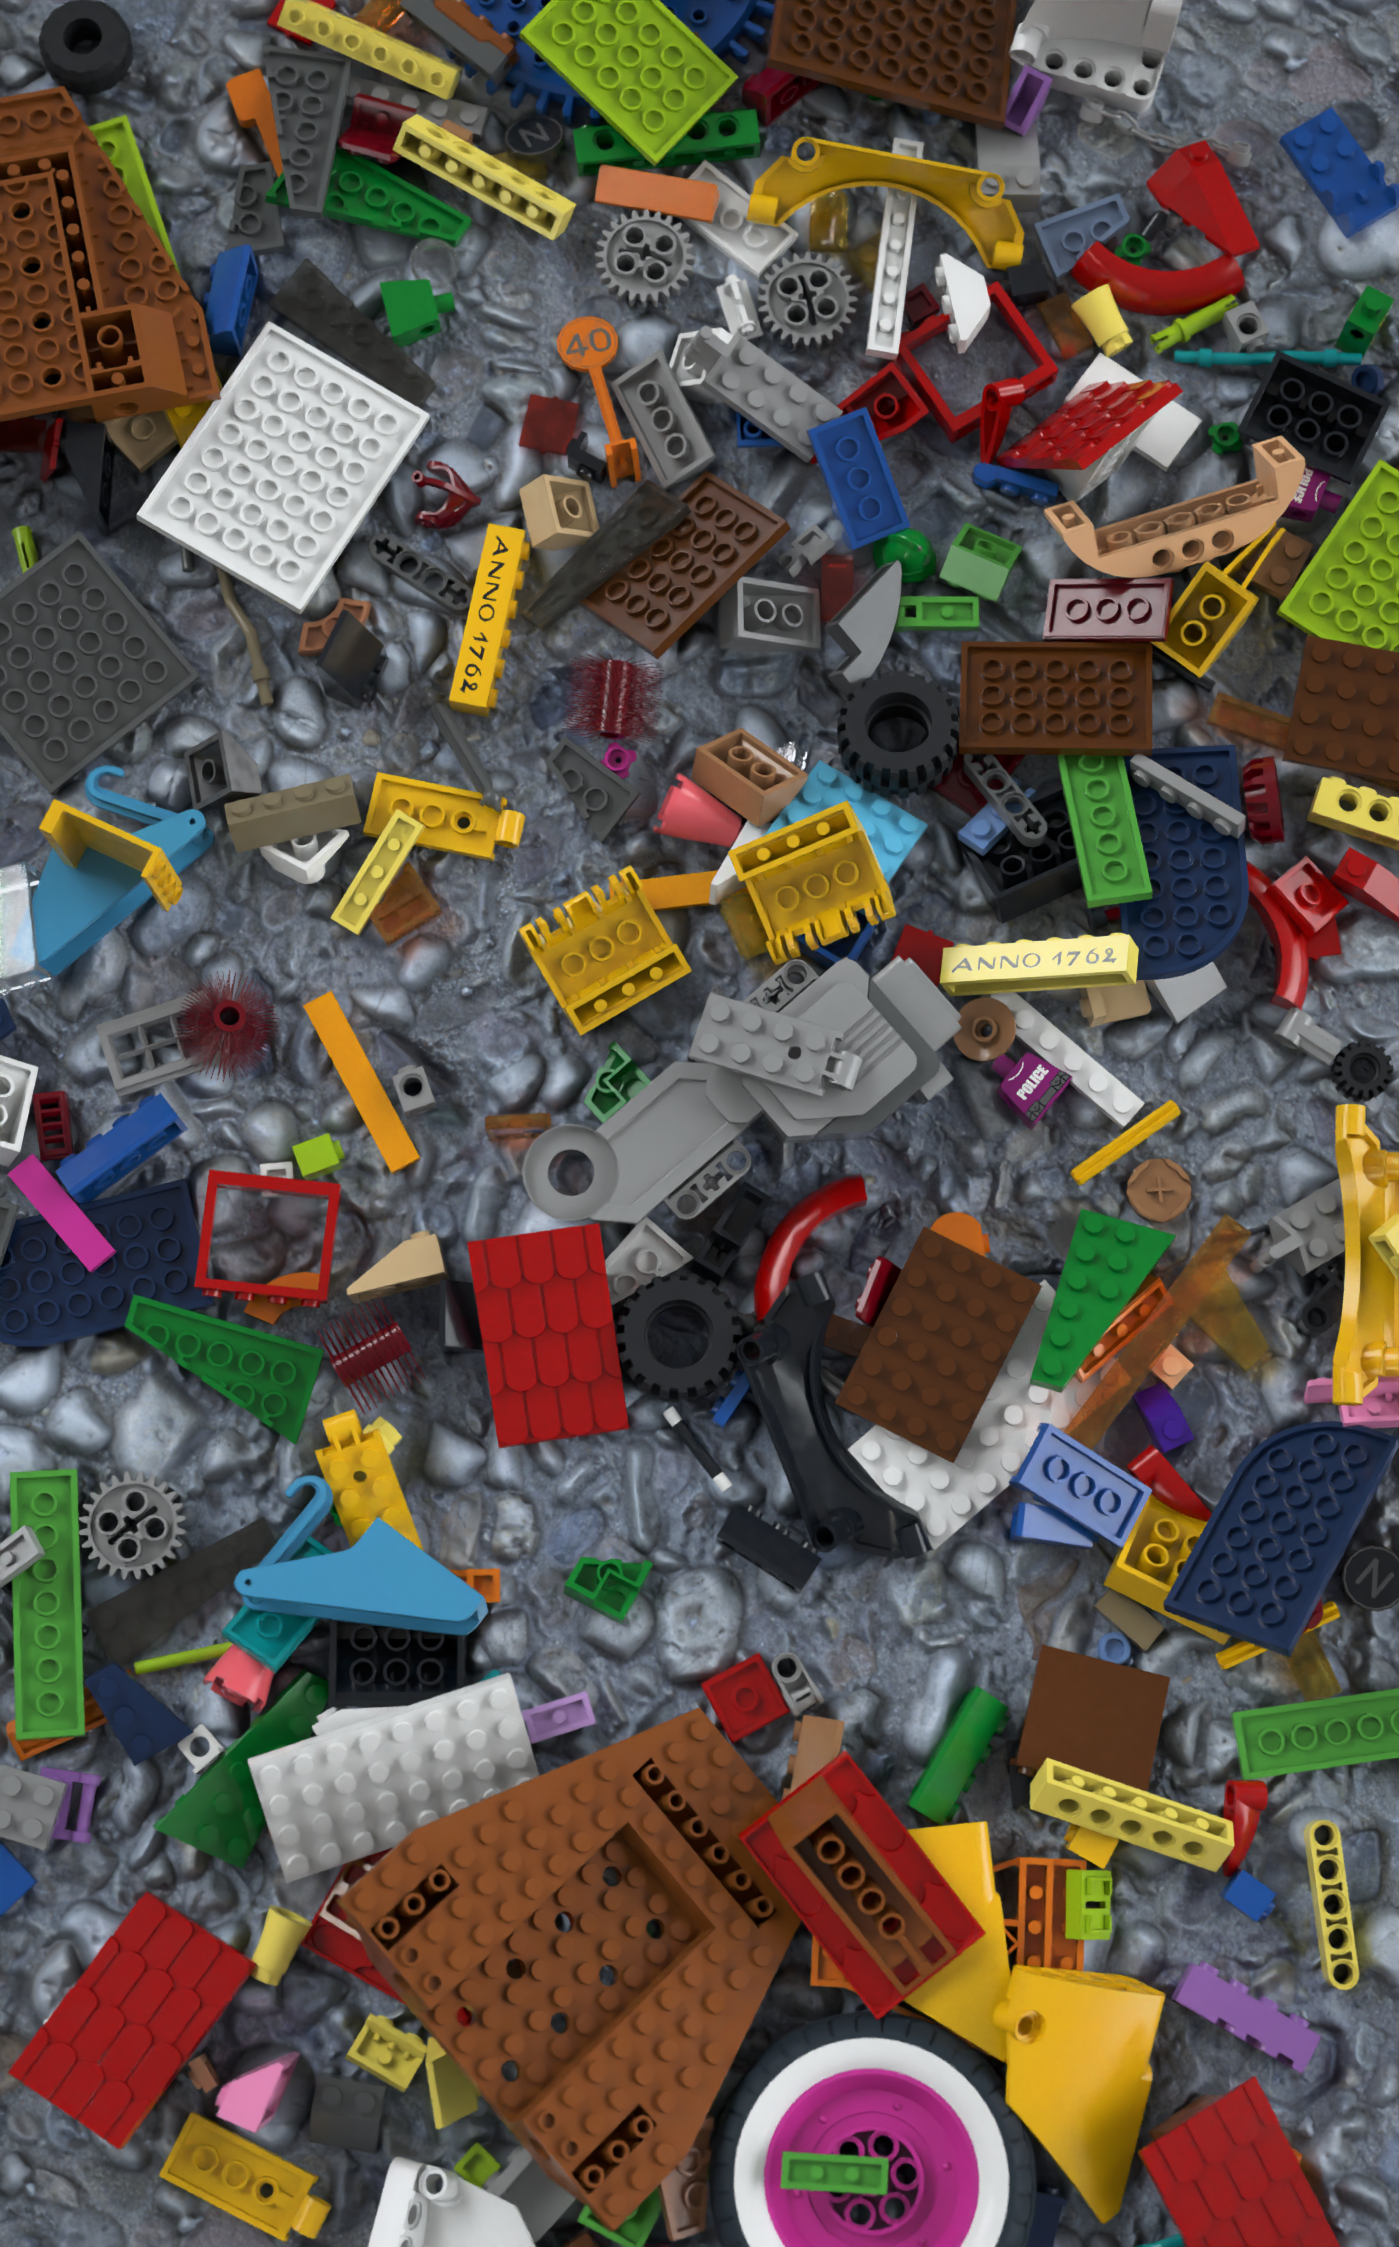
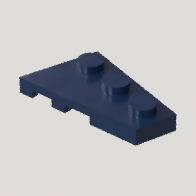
M115 1661L85 1677L86 1685L134 1766L194 1733V1729L189 1724L177 1717L167 1705L156 1699L139 1681Z

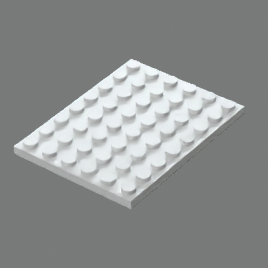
M268 321L221 390V399L214 400L136 515L138 521L301 615L429 421L430 414Z

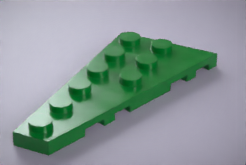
M337 143L323 211L324 217L454 248L458 246L471 228L472 218L366 158L347 153ZM282 172L266 193L265 202L290 208L284 172Z
M1081 1209L1029 1384L1059 1393L1063 1392L1084 1364V1360L1101 1341L1111 1324L1113 1325L1139 1290L1142 1282L1153 1271L1166 1250L1174 1243L1176 1235Z
M303 1669L275 1698V1702L271 1707L250 1724L251 1727L240 1739H236L199 1777L200 1780L186 1795L183 1794L174 1803L175 1806L163 1819L160 1817L152 1827L243 1869L267 1822L247 1759L309 1739L313 1731L312 1726L318 1721L316 1717L322 1713L329 1699V1681Z

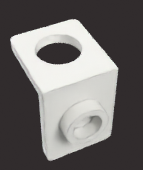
M200 1724L194 1729V1733L178 1743V1748L195 1767L192 1770L195 1775L203 1774L225 1751L224 1747L204 1724ZM200 1736L205 1737L210 1743L209 1752L202 1757L195 1756L191 1751L192 1741Z

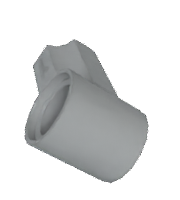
M1294 1007L1289 1009L1274 1033L1275 1039L1284 1046L1293 1050L1299 1049L1326 1067L1330 1065L1344 1043L1315 1025V1021L1310 1015Z

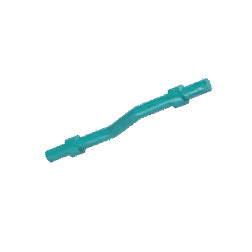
M1200 348L1199 351L1175 350L1174 363L1198 364V367H1211V364L1266 365L1271 364L1277 351L1232 353L1212 352L1211 348ZM1324 349V352L1280 351L1306 364H1323V368H1336V365L1361 366L1362 353L1337 352V349Z

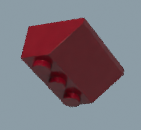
M766 67L761 73L750 76L744 82L742 87V103L748 110L756 109L757 119L766 128L822 82Z

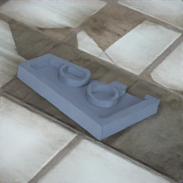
M1117 193L1035 223L1032 230L1055 282H1058L1073 269L1078 259L1097 240L1102 245L1106 244L1129 226L1131 219L1120 194Z

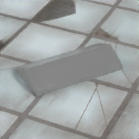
M662 350L656 351L610 383L665 490L697 476L716 457Z

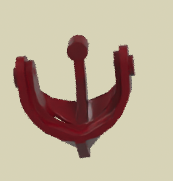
M428 461L426 468L433 474L450 478L451 484L435 478L425 477L421 471H415L411 475L412 481L419 488L427 485L449 493L443 507L437 512H418L414 522L421 527L433 529L452 527L459 523L471 508L481 504V499L476 497L456 471L445 463Z

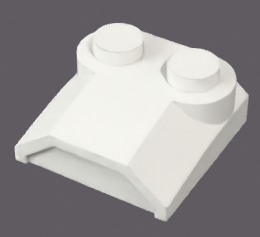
M337 828L259 848L261 855L275 870L300 883L312 884L324 876V864L349 837V832Z

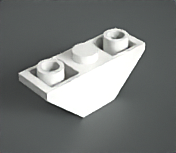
M941 254L939 267H935V279L937 286H943L945 296H941L944 315L949 314L951 324L948 325L949 338L951 343H956L958 354L965 353L988 319L991 306L983 275L950 255Z

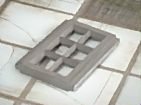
M193 993L194 996L196 995L197 998L201 999L196 993ZM191 994L96 1025L118 1098L200 1072L201 1067H203V1060L197 1068L195 1066L196 1062L191 1065L190 1063L197 1056L191 1057L186 1055L185 1045L181 1046L186 1038H177L190 1036L180 1035L181 1032L178 1031L180 1029L177 1027L176 1018L186 1015L182 1011L190 1012L185 1009H191L185 1005H192L188 1001L195 1003L193 1001L195 1000L200 1003ZM169 1020L174 1037L149 1045L144 1028ZM137 1031L142 1047L117 1055L112 1039ZM173 1043L180 1045L178 1049H181L179 1052L182 1059L156 1067L151 1053L152 1050ZM217 1050V1053H216V1055H215V1057H214V1059H213V1061H212V1063H211L210 1068H212V1067L215 1066V1062H216V1066L219 1065V1063H220L221 1051H220L219 1056H218V1059H217V1055H218V1051H219V1050ZM144 1053L149 1070L124 1078L119 1061ZM209 1061L207 1062L203 1070H206L208 1068Z

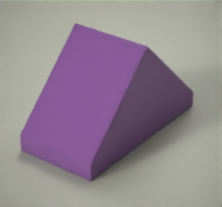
M1025 64L1007 99L1004 126L1024 136L1041 113L1053 78Z

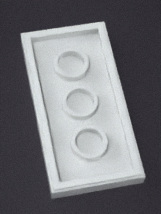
M706 160L687 178L716 184L720 199L712 223L684 218L679 219L758 282L798 239V233L785 222L779 227L746 221L751 195Z
M1100 352L1065 398L1064 404L1077 394H1080L1079 392L1090 384L1108 381L1109 384L1122 381L1132 384L1143 380ZM1172 400L1158 411L1133 450L1166 472L1199 428L1202 420Z

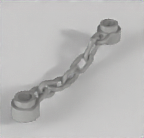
M1088 97L1086 102L1082 103L1079 112L1081 119L1092 123H1102L1103 117L1111 118L1113 123L1125 135H1136L1148 141V146L1153 150L1171 154L1179 148L1205 140L1206 142H1211L1210 145L1214 148L1212 149L1214 153L1218 150L1226 152L1225 160L1241 167L1249 166L1252 156L1250 151L1251 145L1245 142L1234 141L1231 146L1219 142L1215 137L1196 139L1192 143L1177 142L1172 137L1159 133L1150 134L1140 129L1138 123L1126 111L1106 109L1103 107L1104 102L1100 99ZM1122 115L1134 125L1130 127V131L1118 122V120L1122 119ZM1157 138L1169 141L1168 147L1170 149L1153 145V143L1157 142Z

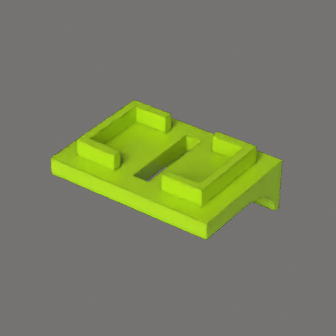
M1066 1869L1065 1939L1110 1940V1933H1112V1916H1110L1112 1895L1111 1870ZM1086 1901H1100V1908H1086Z

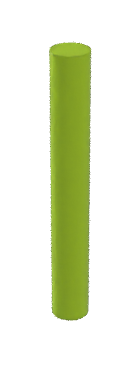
M225 1642L134 1662L136 1675L219 1658L230 1648L232 1643Z

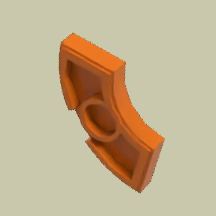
M310 1272L287 1274L272 1280L266 1285L318 1290L320 1274ZM255 1297L254 1302H249L243 1312L275 1326L283 1314L293 1308L301 1307V1301L288 1300L287 1305H275L267 1303L268 1298Z

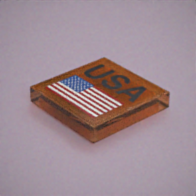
M549 1113L485 1117V1130L489 1141L537 1139L542 1133L553 1128L551 1114Z

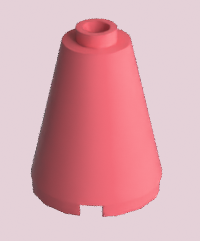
M678 773L675 779L680 782L677 787L670 786L657 816V819L662 820L661 826L659 828L654 825L653 832L665 836L731 847L744 827L741 825L742 818L686 776Z
M232 1644L206 1674L203 1683L205 1685L213 1683L210 1690L224 1699L241 1707L244 1706L245 1702L254 1704L251 1711L262 1713L267 1703L274 1673Z

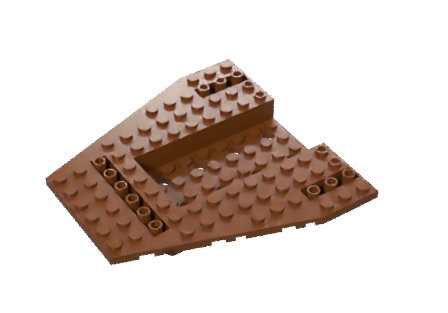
M61 86L1 97L0 422L91 405L98 423L221 399L203 310L194 299L186 282L176 270L173 261L152 227L148 225L142 211L130 196L127 187L106 153L99 146L96 137L84 122L81 113L65 87ZM18 211H30L26 218L18 219L14 217ZM32 263L41 266L37 272L32 274L24 271L26 266ZM42 318L51 321L50 325L44 329H38L34 326ZM51 374L61 376V380L57 384L49 385L45 383L46 378Z
M700 1707L413 1830L336 1900L358 1927L357 1931L365 1951L376 1969L547 2176L580 2202L587 2204L609 2232L615 2231L688 2155L801 1922L800 1917L738 1836L739 1833L749 1825L751 1826L753 1822L778 1804V1802ZM607 1867L612 1868L617 1874V1882L614 1886H608L603 1880V1871ZM559 1913H563L569 1918L570 1926L567 1932H561L555 1926V1918ZM650 1920L656 1921L660 1926L661 1933L657 1939L651 1938L647 1933L646 1927ZM511 1959L516 1960L521 1966V1975L518 1979H512L506 1972L507 1963ZM603 1966L609 1967L614 1975L613 1982L609 1986L604 1985L599 1978V1972ZM461 2007L468 2008L472 2014V2021L468 2027L461 2026L457 2021L456 2014ZM555 2013L561 2014L566 2021V2026L562 2033L555 2032L551 2027V2018ZM506 2061L512 2062L517 2069V2075L512 2082L505 2080L502 2076L501 2069Z

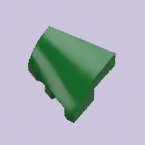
M615 1041L610 1043L608 1047L610 1053L603 1068L599 1067L595 1076V1085L589 1089L584 1100L585 1105L602 1124L651 1083V1080Z
M581 1557L566 1581L563 1593L611 1620L622 1624L653 1567V1563L644 1560L643 1563H624L622 1559L599 1561L596 1558Z

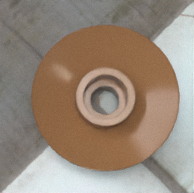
M981 997L968 1002L960 1009L961 1019L958 1023L962 1028L953 1037L958 1049L965 1056L975 1061L987 1062L997 1059L999 1055H1004L1009 1050L1015 1039L1016 1022L1011 1010L1004 1003L994 998ZM991 1026V1035L985 1037L983 1035L984 1028Z

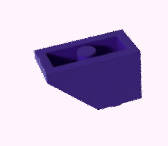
M1162 1382L1131 1395L1155 1448L1161 1454L1187 1444L1194 1439L1180 1407Z

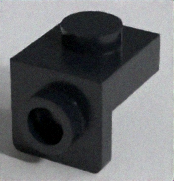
M581 431L578 438H572L567 446L565 455H567L568 468L576 471V474L587 482L594 480L602 484L607 475L606 462L585 452L588 447V434Z

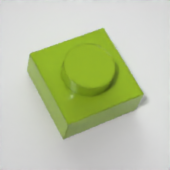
M477 2141L453 2169L465 2181L483 2188L482 2186L487 2179L503 2165Z

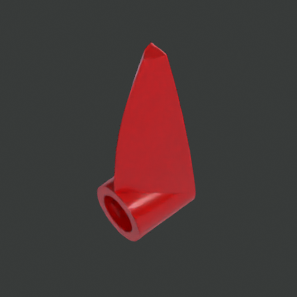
M1012 377L986 385L983 389L980 419V459L982 463H993L1005 437L1013 407L1020 405L1024 401V387L1017 378Z
M1150 1444L1126 1465L1127 1470L1135 1479L1151 1488V1494L1171 1509L1205 1522L1210 1519L1212 1515L1153 1445Z
M1229 1780L1225 1786L1223 1818L1233 1822L1234 1848L1223 1862V1875L1226 1877L1233 1876L1253 1842L1260 1812L1265 1810L1268 1801V1792L1264 1781Z

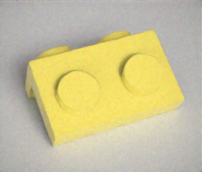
M370 2014L345 2059L404 2093L426 2056L427 2046L424 2045V2041L419 2036L413 2033L405 2034L395 2028V2024L390 2019L382 2015L376 2017Z

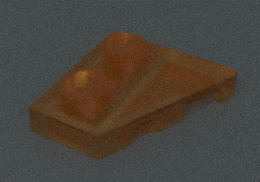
M410 862L404 865L402 875L394 886H390L385 894L384 901L377 905L370 916L373 925L387 946H390L442 914L440 907Z

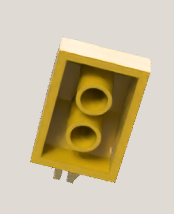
M1276 522L1255 539L1223 571L1216 568L1210 562H1205L1171 609L1167 642L1151 643L1199 678L1203 677L1228 647L1259 600L1257 596L1246 588L1286 529L1281 527L1274 535L1242 585L1234 581L1232 577L1261 547L1276 527Z

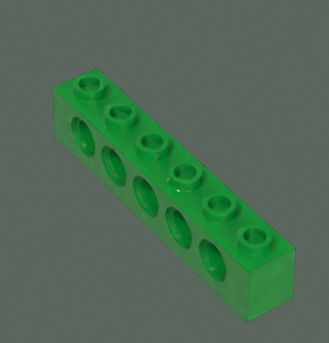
M737 108L731 112L722 113L708 111L656 166L652 165L634 146L630 145V142L611 124L605 126L584 125L578 129H573L578 177L598 175L601 164L640 171L701 164L704 160L712 163L760 157V136L756 109ZM724 131H730L734 134L731 136H723L721 133ZM698 134L703 136V138L695 140L691 136ZM605 144L612 146L608 150H603L599 147Z

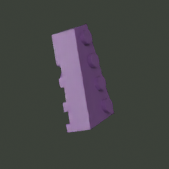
M1202 1960L1199 1966L1189 1962L1171 1997L1172 2000L1303 2074L1322 2037L1308 2029L1310 2024L1308 2021L1292 2012L1289 2017L1277 2011L1280 2005L1262 1995L1259 2000L1247 1994L1249 1987L1233 1978L1230 1979L1229 1983L1218 1978L1219 1970Z

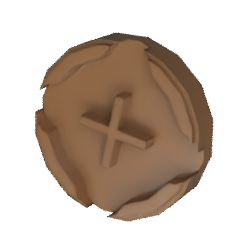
M1163 1158L1150 1159L1134 1169L1127 1181L1126 1195L1130 1207L1139 1217L1148 1222L1165 1223L1173 1221L1186 1210L1191 1201V1182L1185 1170L1172 1160Z

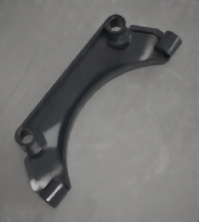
M821 1269L802 1276L785 1286L763 1318L766 1328L740 1340L737 1345V1355L748 1378L814 1548L820 1552L828 1553L842 1544L851 1542L854 1550L892 1559L901 1557L910 1559L932 1549L918 1512L886 1494L857 1467L840 1442L826 1408L822 1389L821 1356L828 1323L836 1304ZM755 1343L758 1345L760 1352L756 1349ZM828 1529L832 1532L833 1537L829 1534Z

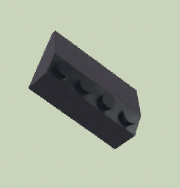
M1277 350L1237 429V433L1257 442L1282 435L1305 458L1306 465L1351 485L1391 403Z
M1063 789L1032 803L1047 823L1046 838L1040 846L1027 847L1023 845L1012 831L1009 830L982 856L958 840L957 837V841L988 903L1002 924L1083 887ZM1027 825V833L1032 831L1038 834V829L1031 830Z
M330 1620L328 1706H409L464 1688L467 1634L463 1636Z

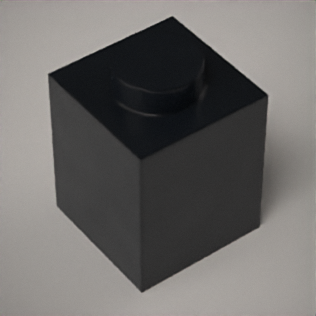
M1043 261L1007 267L1005 279L1001 280V286L1016 308L1047 302L1049 285Z

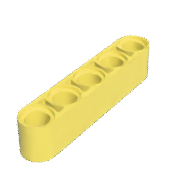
M1316 1819L1306 1825L1304 1841L1322 1974L1328 1985L1340 1990H1348L1357 1984L1359 1968L1341 1837L1338 1827L1333 1822ZM1321 1825L1325 1826L1329 1831V1839L1322 1845L1318 1844L1314 1837L1316 1828ZM1324 1860L1331 1861L1334 1866V1873L1328 1879H1324L1319 1873V1866ZM1333 1894L1337 1897L1339 1906L1334 1913L1329 1914L1324 1908V1900L1328 1895ZM1335 1929H1339L1343 1934V1942L1337 1948H1333L1328 1941L1330 1932ZM1344 1964L1348 1969L1347 1979L1344 1982L1337 1983L1333 1977V1971L1337 1965Z

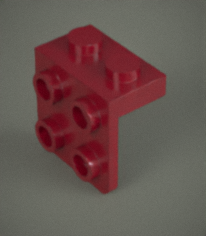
M357 93L354 99L350 127L339 138L338 146L344 148L347 153L360 156L365 154L375 157V160L380 163L391 164L397 162L402 155L393 151L396 139L403 122L414 116L417 109Z
M878 1256L875 1262L870 1265L867 1272L868 1281L865 1289L858 1296L855 1304L856 1318L873 1328L902 1269L885 1257Z

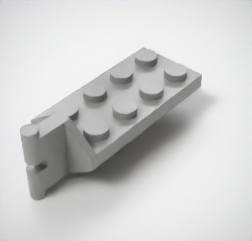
M703 326L684 351V357L687 360H693L708 371L700 385L806 463L815 454L806 430L836 419L843 412L737 332L727 344L713 334L710 327Z
M1339 1178L1268 1220L1275 1245L1250 1264V1269L1253 1273H1260L1269 1266L1284 1259L1298 1273L1304 1276L1345 1252L1344 1214Z

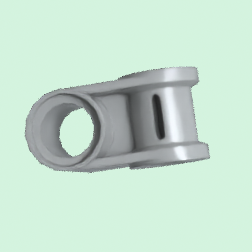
M783 1652L773 1658L771 1662L772 1675L795 1718L800 1717V1712L817 1702L820 1705L825 1702L815 1682L808 1675L796 1655ZM783 1658H790L795 1663V1672L790 1677H782L778 1673L777 1665ZM807 1693H810L808 1696L796 1702L798 1698L802 1697Z

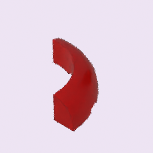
M1098 240L1078 259L1070 274L1089 292L1109 284L1116 304H1119L1120 308L1154 316L1189 314L1192 310L1207 307L1228 294L1234 296L1243 290L1245 286V278L1235 258H1230L1226 254L1199 267L1178 271H1160L1129 263L1114 255Z
M1247 861L1249 881L1248 903L1262 918L1261 921L1271 943H1273L1276 955L1275 984L1270 1003L1286 1010L1292 1007L1302 1010L1306 998L1309 972L1307 946L1303 931L1266 891L1274 882L1255 865Z
M861 1173L840 1178L813 1191L799 1201L777 1225L764 1248L756 1273L754 1312L757 1313L758 1323L764 1322L763 1318L788 1284L789 1275L796 1256L810 1236L822 1224L841 1213L866 1206L868 1199Z

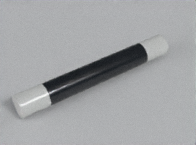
M672 1406L663 1413L664 1417L722 1493L729 1489L733 1484L676 1409Z

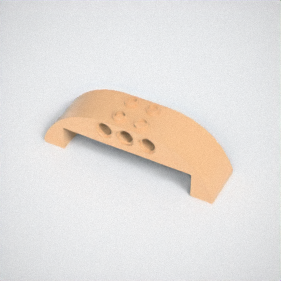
M1281 435L1252 444L1257 479L1094 529L1093 523L1074 500L1043 509L1044 515L1071 551L1084 563L1098 571L1127 578L1152 577L1168 572L1176 573L1182 571L1184 567L1197 563L1204 564L1207 561L1211 562L1216 557L1238 550L1267 531L1284 513L1294 498L1306 466L1305 458Z

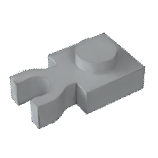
M813 524L791 543L793 549L783 553L776 561L781 569H786L789 575L794 578L806 562L812 565L823 557L835 544L829 535Z

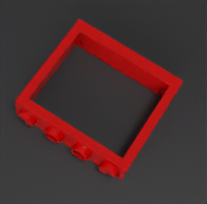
M996 281L989 286L986 284L990 304L992 302L995 304L1038 366L1037 369L1018 379L1024 387L1025 401L1055 383L1059 369L1002 286ZM942 313L937 317L932 315L926 318L920 327L912 332L907 330L901 333L898 356L895 361L916 389L951 444L980 428L982 402L955 417L910 352L948 329V325L951 324L949 314L944 315Z
M209 1170L194 1287L202 1291V1296L221 1298L222 1293L235 1294V1300L254 1302L255 1297L268 1298L267 1303L275 1305H287L288 1300L301 1301L300 1306L304 1308H320V1303L328 1304L342 1192L341 1184ZM218 1188L328 1200L318 1290L207 1278Z

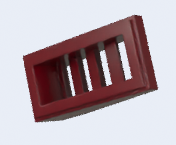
M65 1091L33 1094L41 1161L62 1160L73 1154L69 1095ZM59 1103L60 1108L44 1109L46 1104ZM61 1116V1121L45 1123V1118ZM63 1129V1134L46 1135V1131ZM64 1142L65 1148L48 1150L47 1144Z

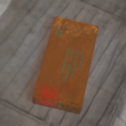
M1066 292L1050 298L1037 306V310L1064 361L1093 347V342L1080 318L1071 308L1072 303Z

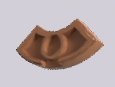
M340 597L336 608L327 617L316 622H303L298 648L299 656H319L343 609L349 611L360 623L365 625L370 614L371 602Z

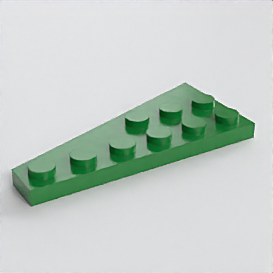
M133 1295L124 1325L126 1328L297 1445L325 1352L324 1349L140 1295Z

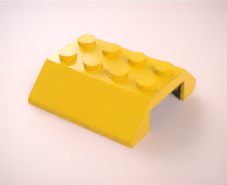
M848 800L728 851L739 881H745L769 938V941L765 942L776 966L790 960L788 950L793 958L801 955L797 936L805 934L806 943L813 951L819 948L818 938L822 946L849 936L847 923L853 934L859 932L860 924L856 912L861 909H865L866 919L872 926L879 923L877 911L882 921L896 916L889 886L867 833Z
M631 865L618 871L623 886H621L614 874L608 877L609 885L615 894L606 901L604 892L596 884L590 888L595 902L589 893L584 891L562 904L568 916L567 918L559 907L552 910L553 917L560 927L550 933L548 924L541 916L535 919L540 934H537L531 923L518 929L550 990L580 1036L692 971L678 945L672 943L641 889L644 886Z

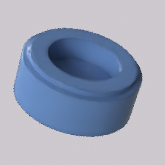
M1110 1632L1099 1639L1096 1651L1099 1659L1121 1665L1129 1658L1131 1645L1123 1634Z

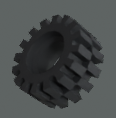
M1360 1040L1358 1043H1349L1347 1047H1344L1333 1060L1334 1064L1331 1066V1072H1333L1331 1079L1332 1082L1337 1084L1335 1089L1338 1092L1342 1090L1344 1092L1343 1097L1347 1099L1353 1097L1355 1102H1359L1361 1099H1364V1102L1379 1096L1388 1087L1387 1085L1393 1077L1391 1073L1394 1071L1393 1065L1389 1063L1392 1060L1390 1055L1386 1056L1383 1053L1386 1049L1382 1046L1380 1048L1375 1047L1376 1043L1373 1041L1369 1044L1366 1043V1040ZM1359 1059L1368 1061L1374 1069L1372 1080L1366 1083L1356 1081L1350 1073L1352 1062Z

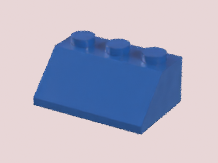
M244 244L220 252L217 263L211 265L209 279L212 286L210 292L205 293L203 309L206 311L205 322L212 353L241 358L259 276L251 245Z

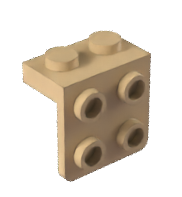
M1137 980L1134 985L1079 988L1082 997L1079 999L1081 1013L1084 1018L1087 1017L1089 1027L1147 1015L1151 1010L1144 980Z

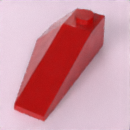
M1205 140L1177 149L1147 181L1146 186L1162 208L1168 211L1171 209L1182 217V222L1188 227L1194 225L1205 234L1207 241L1230 258L1259 249V241L1223 166Z
M894 362L888 364L837 405L843 411L840 417L867 407L879 441L906 432L930 413L916 389ZM815 454L809 461L812 465L818 464Z

